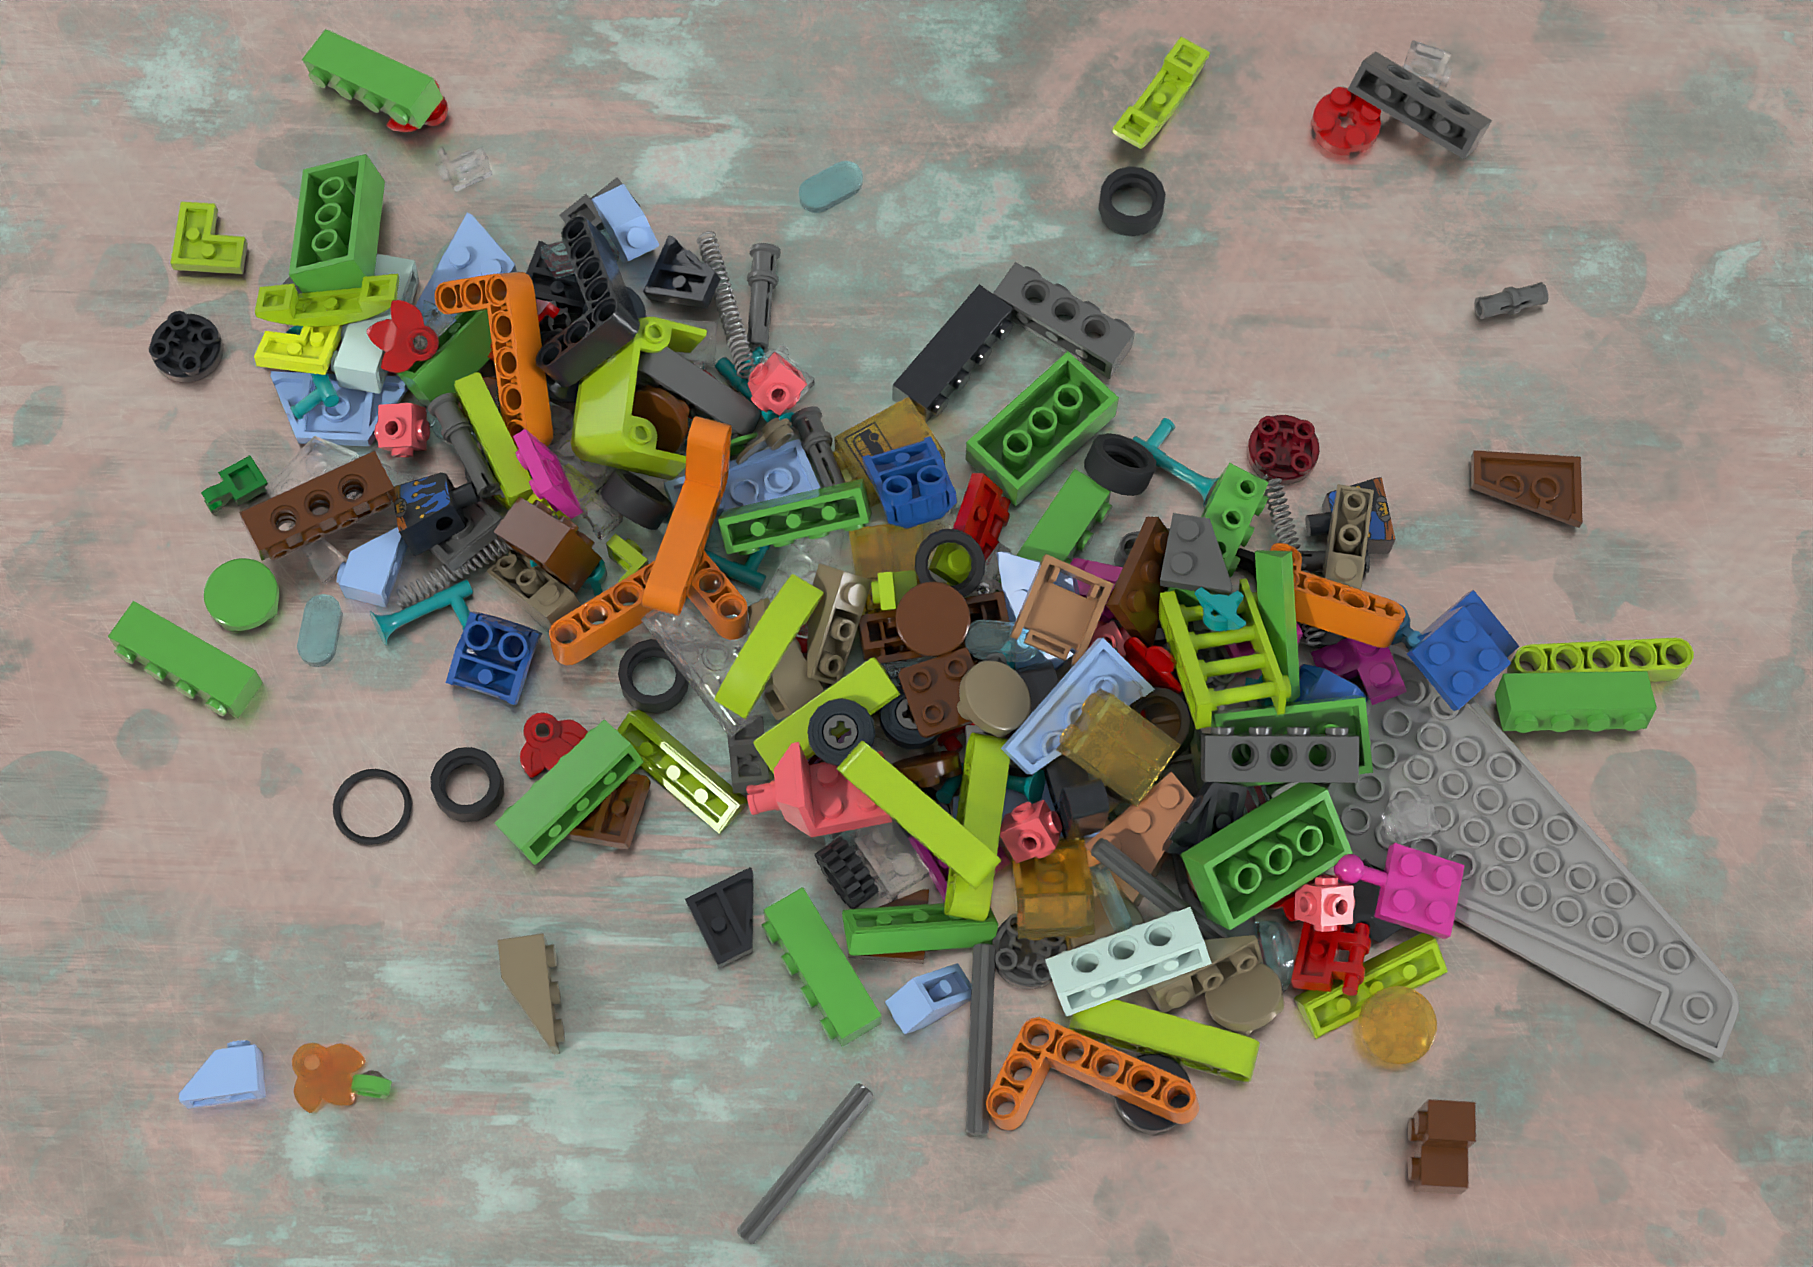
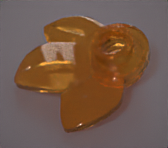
M317 1043L302 1045L296 1050L292 1058V1069L297 1076L293 1090L297 1103L308 1113H312L320 1105L322 1099L334 1105H352L355 1101V1093L351 1090L352 1077L350 1074L360 1069L366 1063L365 1058L356 1049L342 1043L327 1048ZM308 1055H315L319 1059V1066L314 1070H309L304 1065V1060Z

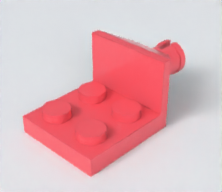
M799 742L791 743L774 768V781L759 785H748L746 787L747 793L750 794L747 795V800L752 815L772 810H781L787 822L811 838L892 822V818L837 770L838 766L826 762L809 765ZM878 751L877 753L885 759L883 751Z

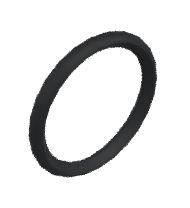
M366 769L347 778L339 787L333 802V817L341 833L352 841L366 845L381 844L397 836L406 826L412 810V798L406 784L397 775L382 769ZM373 776L383 777L392 781L402 792L404 798L403 815L399 823L386 834L376 837L360 836L352 832L343 822L341 816L342 798L346 790L358 780Z

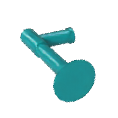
M293 326L286 333L300 335L303 326ZM310 373L316 389L296 405L290 407L292 413L299 420L322 401L326 407H334L339 403V397L327 373L326 375Z
M756 347L751 357L754 358L753 363L758 365L760 362L767 360V356L761 347ZM727 357L719 359L715 364L716 370L737 392H740L747 400L752 402L750 399L752 393L747 384L749 380L737 376L735 364ZM751 360L742 361L739 364H746ZM747 366L741 370H748L753 366ZM770 409L767 412L761 410V415L767 423L774 418H779L780 421L787 418L791 422V417L795 414L794 412H787L778 416Z
M1163 418L1147 441L1138 436L1132 438L1152 453L1157 467L1163 468L1194 487L1203 497V507L1206 506L1218 478L1204 477L1158 449L1169 433L1175 429V424L1171 420Z
M771 545L759 547V551L751 553L745 565L735 561L732 562L704 549L712 561L727 576L757 590H761L767 576L757 572Z
M464 580L399 612L390 615H377L370 611V616L382 642L386 646L390 634L400 626L449 605L452 606L464 630L470 613L464 598L473 595V590L468 580Z
M1042 769L1028 777L1008 774L1006 789L1023 794L1031 804L1041 800L1045 787V774ZM962 774L947 778L941 789L936 793V797L940 802L944 804L951 802L952 796L961 784Z

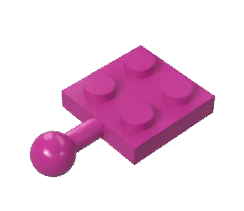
M1393 843L1388 849L1384 872L1364 866L1361 858L1355 854L1343 856L1334 866L1335 875L1343 883L1353 884L1361 880L1380 886L1375 918L1438 938L1447 939L1451 937L1465 865Z

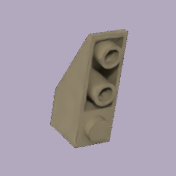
M1337 485L1321 577L1361 590L1374 490Z
M516 550L508 551V554L506 553L487 570V573L547 632H549L551 625L555 621L581 606L572 591L540 567H531L530 560Z
M819 563L812 585L824 592V595L808 619L807 677L833 685L841 680L873 580Z
M768 597L748 606L751 633L771 603ZM794 638L764 686L765 690L761 695L776 721L790 716L824 692L820 684L821 681L807 677V661L801 653V646L796 638Z
M543 933L498 940L501 977L506 987L554 1055L560 1054L558 1042H565V1033L562 1018L556 1019L554 1005L561 1004L558 981L552 982L550 968L557 967L554 944L548 945Z
M1256 936L1206 939L1204 942L1211 964L1146 987L1145 989L1161 1012L1166 1013L1174 1008H1179L1198 995L1216 989L1221 983L1240 973L1248 972L1255 965L1263 962Z

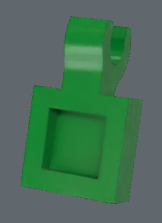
M249 455L218 472L222 482L206 488L201 494L210 512L214 513L225 507L232 498L239 506L267 491L270 487L260 469Z

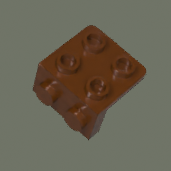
M967 647L899 671V681L918 732L923 738H929L973 723L971 720L964 719L957 709V704L960 701L959 688L961 680L972 667L979 663L977 659L972 661Z

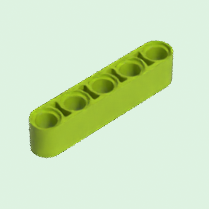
M1682 638L1529 644L1517 650L1511 660V664L1507 667V673L1647 671L1650 682L1672 681L1678 679L1691 664L1694 658V651L1692 646ZM1666 654L1675 656L1679 661V665L1669 662ZM1629 656L1639 658L1643 666L1633 664ZM1593 658L1602 659L1606 663L1607 668L1597 666ZM1556 660L1566 661L1571 669L1565 670L1561 668ZM1520 661L1531 663L1535 671H1526L1521 667Z
M972 732L966 746L956 820L997 855L1010 757L1001 748L1009 739ZM949 868L944 905L945 915L984 922L990 908L995 868L976 890Z
M861 740L837 767V770L975 890L1001 862V859L864 741Z
M1116 999L1072 1014L1068 1028L1104 1044L1143 1055H1164L1182 1066L1241 1082L1251 1081L1260 1047V1042L1253 1038Z

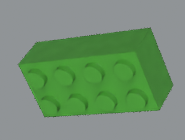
M367 154L303 169L289 276L302 293L361 288L363 277L374 276L385 180Z
M1067 351L966 442L965 460L979 473H984L1002 489V494L1010 499L1011 503L1016 507L1116 416L1119 397Z
M1352 695L1286 703L1285 714L1277 715L1274 704L1212 711L1211 727H1234V734H1249V727H1272V734H1287V727H1310V734H1325V727H1348V734L1359 736V774L1373 773L1366 700L1363 696ZM1239 744L1232 751V759L1236 764L1247 762L1251 755L1247 744ZM1277 744L1272 748L1270 759L1274 764H1281L1287 760L1289 755L1287 746L1285 744ZM1316 744L1309 750L1308 757L1312 764H1320L1325 760L1327 755L1325 746L1323 744ZM1226 782V783L1240 784V785H1244V786L1250 787V786L1277 784V783H1285V782Z
M1299 782L1188 849L1181 856L1207 919L1231 930L1335 866L1343 856L1353 853L1328 789L1311 782Z

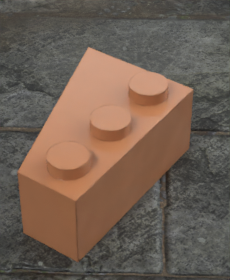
M1170 772L1087 842L1085 847L1091 852L1095 843L1100 838H1104L1152 876L1157 877L1163 863L1170 854L1162 850L1163 844L1194 800V797L1176 776ZM1098 861L1128 898L1138 907L1144 898L1143 895Z

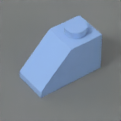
M624 184L592 199L622 263L659 247V243L645 214Z
M398 527L350 551L347 562L341 563L337 573V583H339L345 598L387 608L408 547L400 535Z
M957 963L912 978L886 1000L885 1003L892 1013L894 1021L900 1026L904 1034H908L931 1025L971 1001V983Z
M245 1040L233 1041L227 1044V1048L215 1050L181 1090L179 1102L190 1109L266 1098L263 1052L255 1044L251 1045L250 1041Z

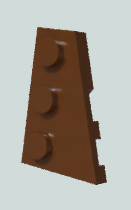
M1473 451L1471 455V489L1580 528L1583 523L1581 457Z
M1146 517L1106 604L1131 637L1138 638L1147 648L1152 647L1154 644L1159 620L1160 593L1165 591V586H1160V578L1169 530L1159 517Z

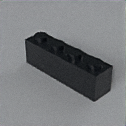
M979 284L894 382L892 400L925 424L933 415L939 416L949 402L948 397L955 389L960 391L966 385L971 376L969 372L975 365L981 366L985 363L992 352L991 347L998 339L1002 341L1008 336L1013 328V307Z

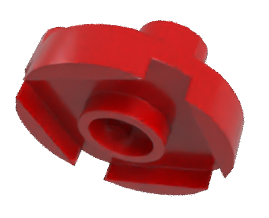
M1345 87L1334 88L1330 94L1321 98L1314 109L1311 124L1316 133L1315 138L1321 147L1336 155L1349 156L1350 152H1357L1359 150L1362 153L1368 150L1378 137L1381 127V109L1350 92ZM1346 117L1351 119L1355 126L1348 125L1346 128L1340 126V118Z

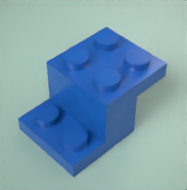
M1472 590L1418 635L1417 638L1420 642L1407 655L1450 708L1456 711L1511 664L1507 657L1520 646L1477 593Z

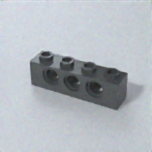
M1376 51L1362 61L1347 89L1463 159L1477 148L1492 122L1491 119Z
M1015 262L993 292L994 295L1013 307L1012 322L1065 353L1067 351L1070 352L1078 361L1109 379L1132 348L1135 331L1131 330L1126 322L1117 318L1112 319L1102 313L1094 303L1089 301L1083 302L1071 295V292L1066 287L1047 281L1032 267H1024ZM1036 297L1041 299L1042 302L1031 303L1027 299ZM1068 315L1072 319L1069 321H1062L1058 319L1057 316ZM1096 332L1102 337L1094 339L1089 337L1087 333Z
M1214 726L1211 727V733H1201V779L1204 782L1359 783V736L1348 734V727H1325V734H1310V727H1287V734H1272V727H1249V734H1234V727ZM1239 744H1247L1251 751L1250 758L1243 764H1236L1232 759V751ZM1277 744H1285L1289 751L1287 760L1281 764H1274L1270 759V752ZM1316 744H1323L1327 751L1325 760L1320 764H1312L1308 757L1309 750Z

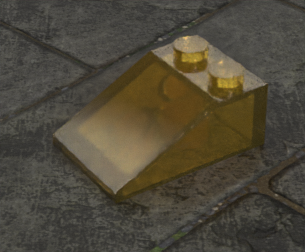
M1084 837L1067 841L1064 838L1059 839L1056 849L1048 856L1043 858H1036L1035 856L1017 864L1010 854L1018 939L1041 940L1045 937L1066 936L1069 938H1079L1084 935H1095L1094 890Z

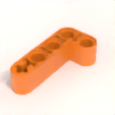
M1275 543L1271 546L1270 551H1292L1297 622L1375 647L1385 648L1391 645L1406 615L1405 610L1400 604L1391 599L1301 571L1302 557L1296 548L1285 543Z

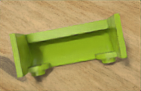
M658 317L638 318L640 327L636 336L579 380L571 435V448L578 458L587 462L665 480H673L686 468V456L657 450V432L653 424L644 418L632 416L640 351L658 353L667 346L674 352L689 355L706 337L707 330Z

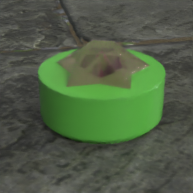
M369 1070L363 1074L353 1075L351 1090L353 1093L365 1097L387 1098L390 1095L392 1081L385 1079L378 1071Z

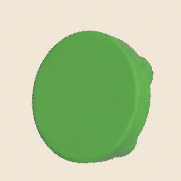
M247 558L227 561L217 567L206 582L204 588L206 608L212 618L227 631H244L256 628L267 620L274 618L278 612L277 605L280 595L278 583L270 569L259 561Z

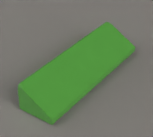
M1256 550L1258 611L1282 676L1287 675L1290 681L1291 697L1286 698V702H1293L1300 697L1292 551Z
M945 903L847 909L842 912L847 948L852 956L970 948L982 943L992 945L993 938L997 935L998 922L991 907L989 908L986 920L983 922L945 915Z

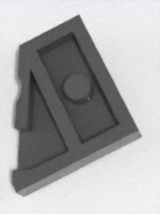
M1173 513L1160 586L1196 591L1202 587L1210 594H1223L1227 596L1232 594V584L1210 518Z

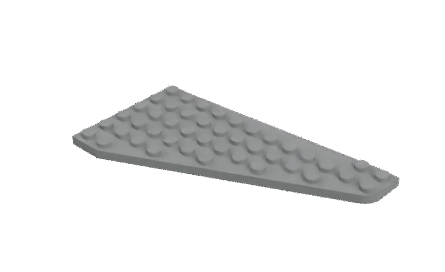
M1390 645V652L1407 692L1375 705L1371 704L1368 697L1366 709L1373 773L1359 774V783H1330L1327 788L1352 853L1360 857L1362 861L1366 858L1374 869L1383 872L1389 846L1393 843L1465 865L1454 920L1675 1043L1712 1060L1719 1061L1722 1059L1739 1012L1738 995L1730 980L1473 698L1459 710L1453 711L1409 658L1408 652Z

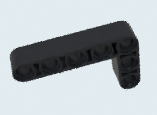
M582 215L573 217L565 224L561 232V238L588 311L547 342L536 356V365L560 387L564 388L575 384L636 336L640 327V321L608 239Z
M1051 660L1014 669L1026 683L1031 696L1029 716L1059 683ZM1075 743L1071 745V748L1069 750H1071L1080 758H1082V756L1078 754L1075 749ZM1077 744V749L1079 752H1081L1079 745ZM1067 750L1042 767L1054 810L1062 823L1061 832L1065 841L1102 831L1110 810L1108 796L1102 780L1099 778L1090 781L1084 762Z

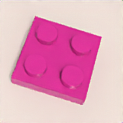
M526 429L514 435L513 437L519 448L515 454L523 468L531 473L533 479L529 480V484L535 495L540 500L545 498L555 512L560 510L571 520L583 513L557 455Z

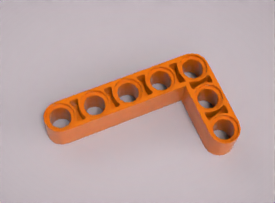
M511 272L440 283L435 291V303L443 314L488 311L502 419L517 450L519 448L513 436L524 429L528 430L548 447L553 439V426L546 373L536 365V356L542 348L532 279L525 272Z
M698 416L693 418L687 439L685 481L648 577L643 594L642 607L677 616L681 614L726 489L729 474L732 425Z
M703 550L687 597L720 636L728 640L742 638L749 629L747 602ZM654 561L551 625L549 637L556 661L564 665L579 663L661 612L642 607L645 586ZM707 590H716L713 593L705 592ZM627 602H634L632 605H623ZM737 615L735 618H727L726 616ZM596 621H604L601 624H593ZM565 640H574L573 642H570V643H566V644H563V643H562V642L565 641Z
M1041 1017L1031 1018L1022 1026L986 1100V1108L996 1126L1003 1130H1014L1024 1122L1050 1068H1053L1174 1123H1189L1194 1120L1199 1111V1102L1195 1089L1188 1081ZM1041 1033L1049 1035V1039L1045 1044L1041 1046L1031 1044L1034 1036ZM1078 1048L1084 1051L1083 1056L1077 1061H1067L1065 1059L1067 1053L1072 1049ZM1107 1064L1119 1066L1116 1074L1110 1077L1100 1075V1071ZM1028 1067L1032 1069V1073L1027 1079H1014L1015 1073L1020 1068ZM1143 1079L1152 1080L1154 1086L1148 1092L1142 1093L1135 1090V1086L1139 1081ZM1177 1095H1187L1190 1098L1189 1103L1183 1108H1174L1170 1105L1171 1100ZM1007 1101L1015 1103L1011 1113L1007 1115L997 1113L998 1107L1002 1103Z

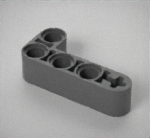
M667 346L658 353L640 351L635 391L644 385L665 390L677 400H682L688 405L690 410L689 417L692 419L698 416L732 425L731 440L753 433L761 417V410L755 404Z

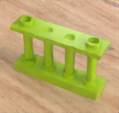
M1247 578L1239 579V592L1244 595V599L1237 608V614L1241 613L1243 620L1246 621V625L1236 630L1215 631L1195 635L1194 632H1188V622L1203 620L1202 606L1186 607L1184 604L1179 605L1175 591L1160 593L1159 619L1170 652L1176 659V670L1196 729L1211 727L1212 711L1217 710V706L1271 697L1277 715L1285 714L1286 698L1291 697L1289 678L1287 675L1282 676L1258 611L1257 592H1251ZM1251 641L1255 651L1253 655L1207 663L1203 659L1198 660L1196 656L1199 649ZM1255 669H1261L1265 679V683L1219 691L1207 688L1206 685L1207 678Z

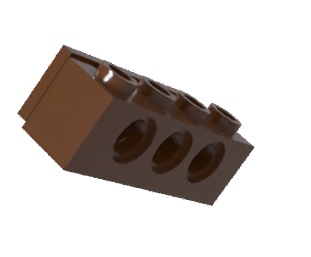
M372 451L240 512V516L261 560L263 561L270 557L274 561L388 508L392 504L393 497H395V489L376 452ZM352 492H359L362 494V496L358 499L353 500L346 498V496ZM320 507L329 509L328 512L322 515L312 513ZM284 523L295 524L291 530L283 531L279 529Z
M1003 591L964 598L970 612V626L966 638L954 651L967 647L972 661L976 659L982 661L986 660L985 657L987 655L996 653L1002 647V641L1008 640L1010 622ZM897 609L861 615L858 625L864 663L870 658H876L889 676L899 675V671L903 668L935 658L921 656L908 650L897 633L895 624Z

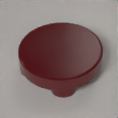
M1289 415L1265 416L1261 418L1253 429L1247 445L1248 460L1254 471L1262 478L1267 474L1268 477L1265 479L1267 481L1275 478L1282 479L1281 483H1279L1281 485L1294 484L1305 479L1315 468L1320 452L1319 441L1313 424L1308 420H1301Z

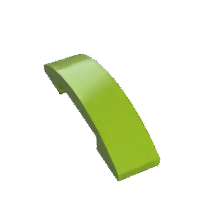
M1181 36L1165 57L1163 66L1134 106L1127 108L1112 128L1111 133L1140 149L1146 146L1161 130L1181 103L1209 58L1210 52Z
M398 273L363 277L361 288L299 294L294 284L259 287L254 313L257 318L294 326L321 327L358 322L376 316L391 308V302L397 300L400 277Z
M792 573L745 642L722 682L714 701L746 720L765 690L764 686L802 625H805L823 597L824 592Z

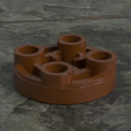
M644 385L634 393L632 416L644 418L653 424L657 432V450L675 453L683 446L688 436L689 425L687 418L690 414L689 407L684 401L677 400L665 390Z
M925 582L916 585L902 597L898 604L895 617L897 633L908 650L925 657H938L948 654L957 649L967 636L970 626L968 605L963 596L947 584Z
M952 750L921 754L891 763L911 782L917 781L919 788L941 783L939 776L941 778H951L963 774L959 752Z

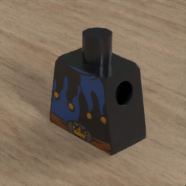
M442 472L394 486L395 497H393L398 530L414 556L464 530L466 522L463 508L480 502V497L472 481L455 488L448 475Z
M1382 477L1351 485L1353 487L1374 490L1366 550H1369V554L1390 553L1396 539ZM1336 490L1326 494L1322 504L1323 513L1306 515L1305 524L1308 536L1329 534Z

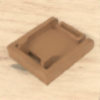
M1045 554L1040 561L1010 637L1018 640L1024 628L1028 632L1023 643L1064 661L1067 659L1070 649L1075 651V654L1072 657L1071 664L1075 665L1087 651L1114 584ZM1059 572L1090 585L1086 598L1053 584Z

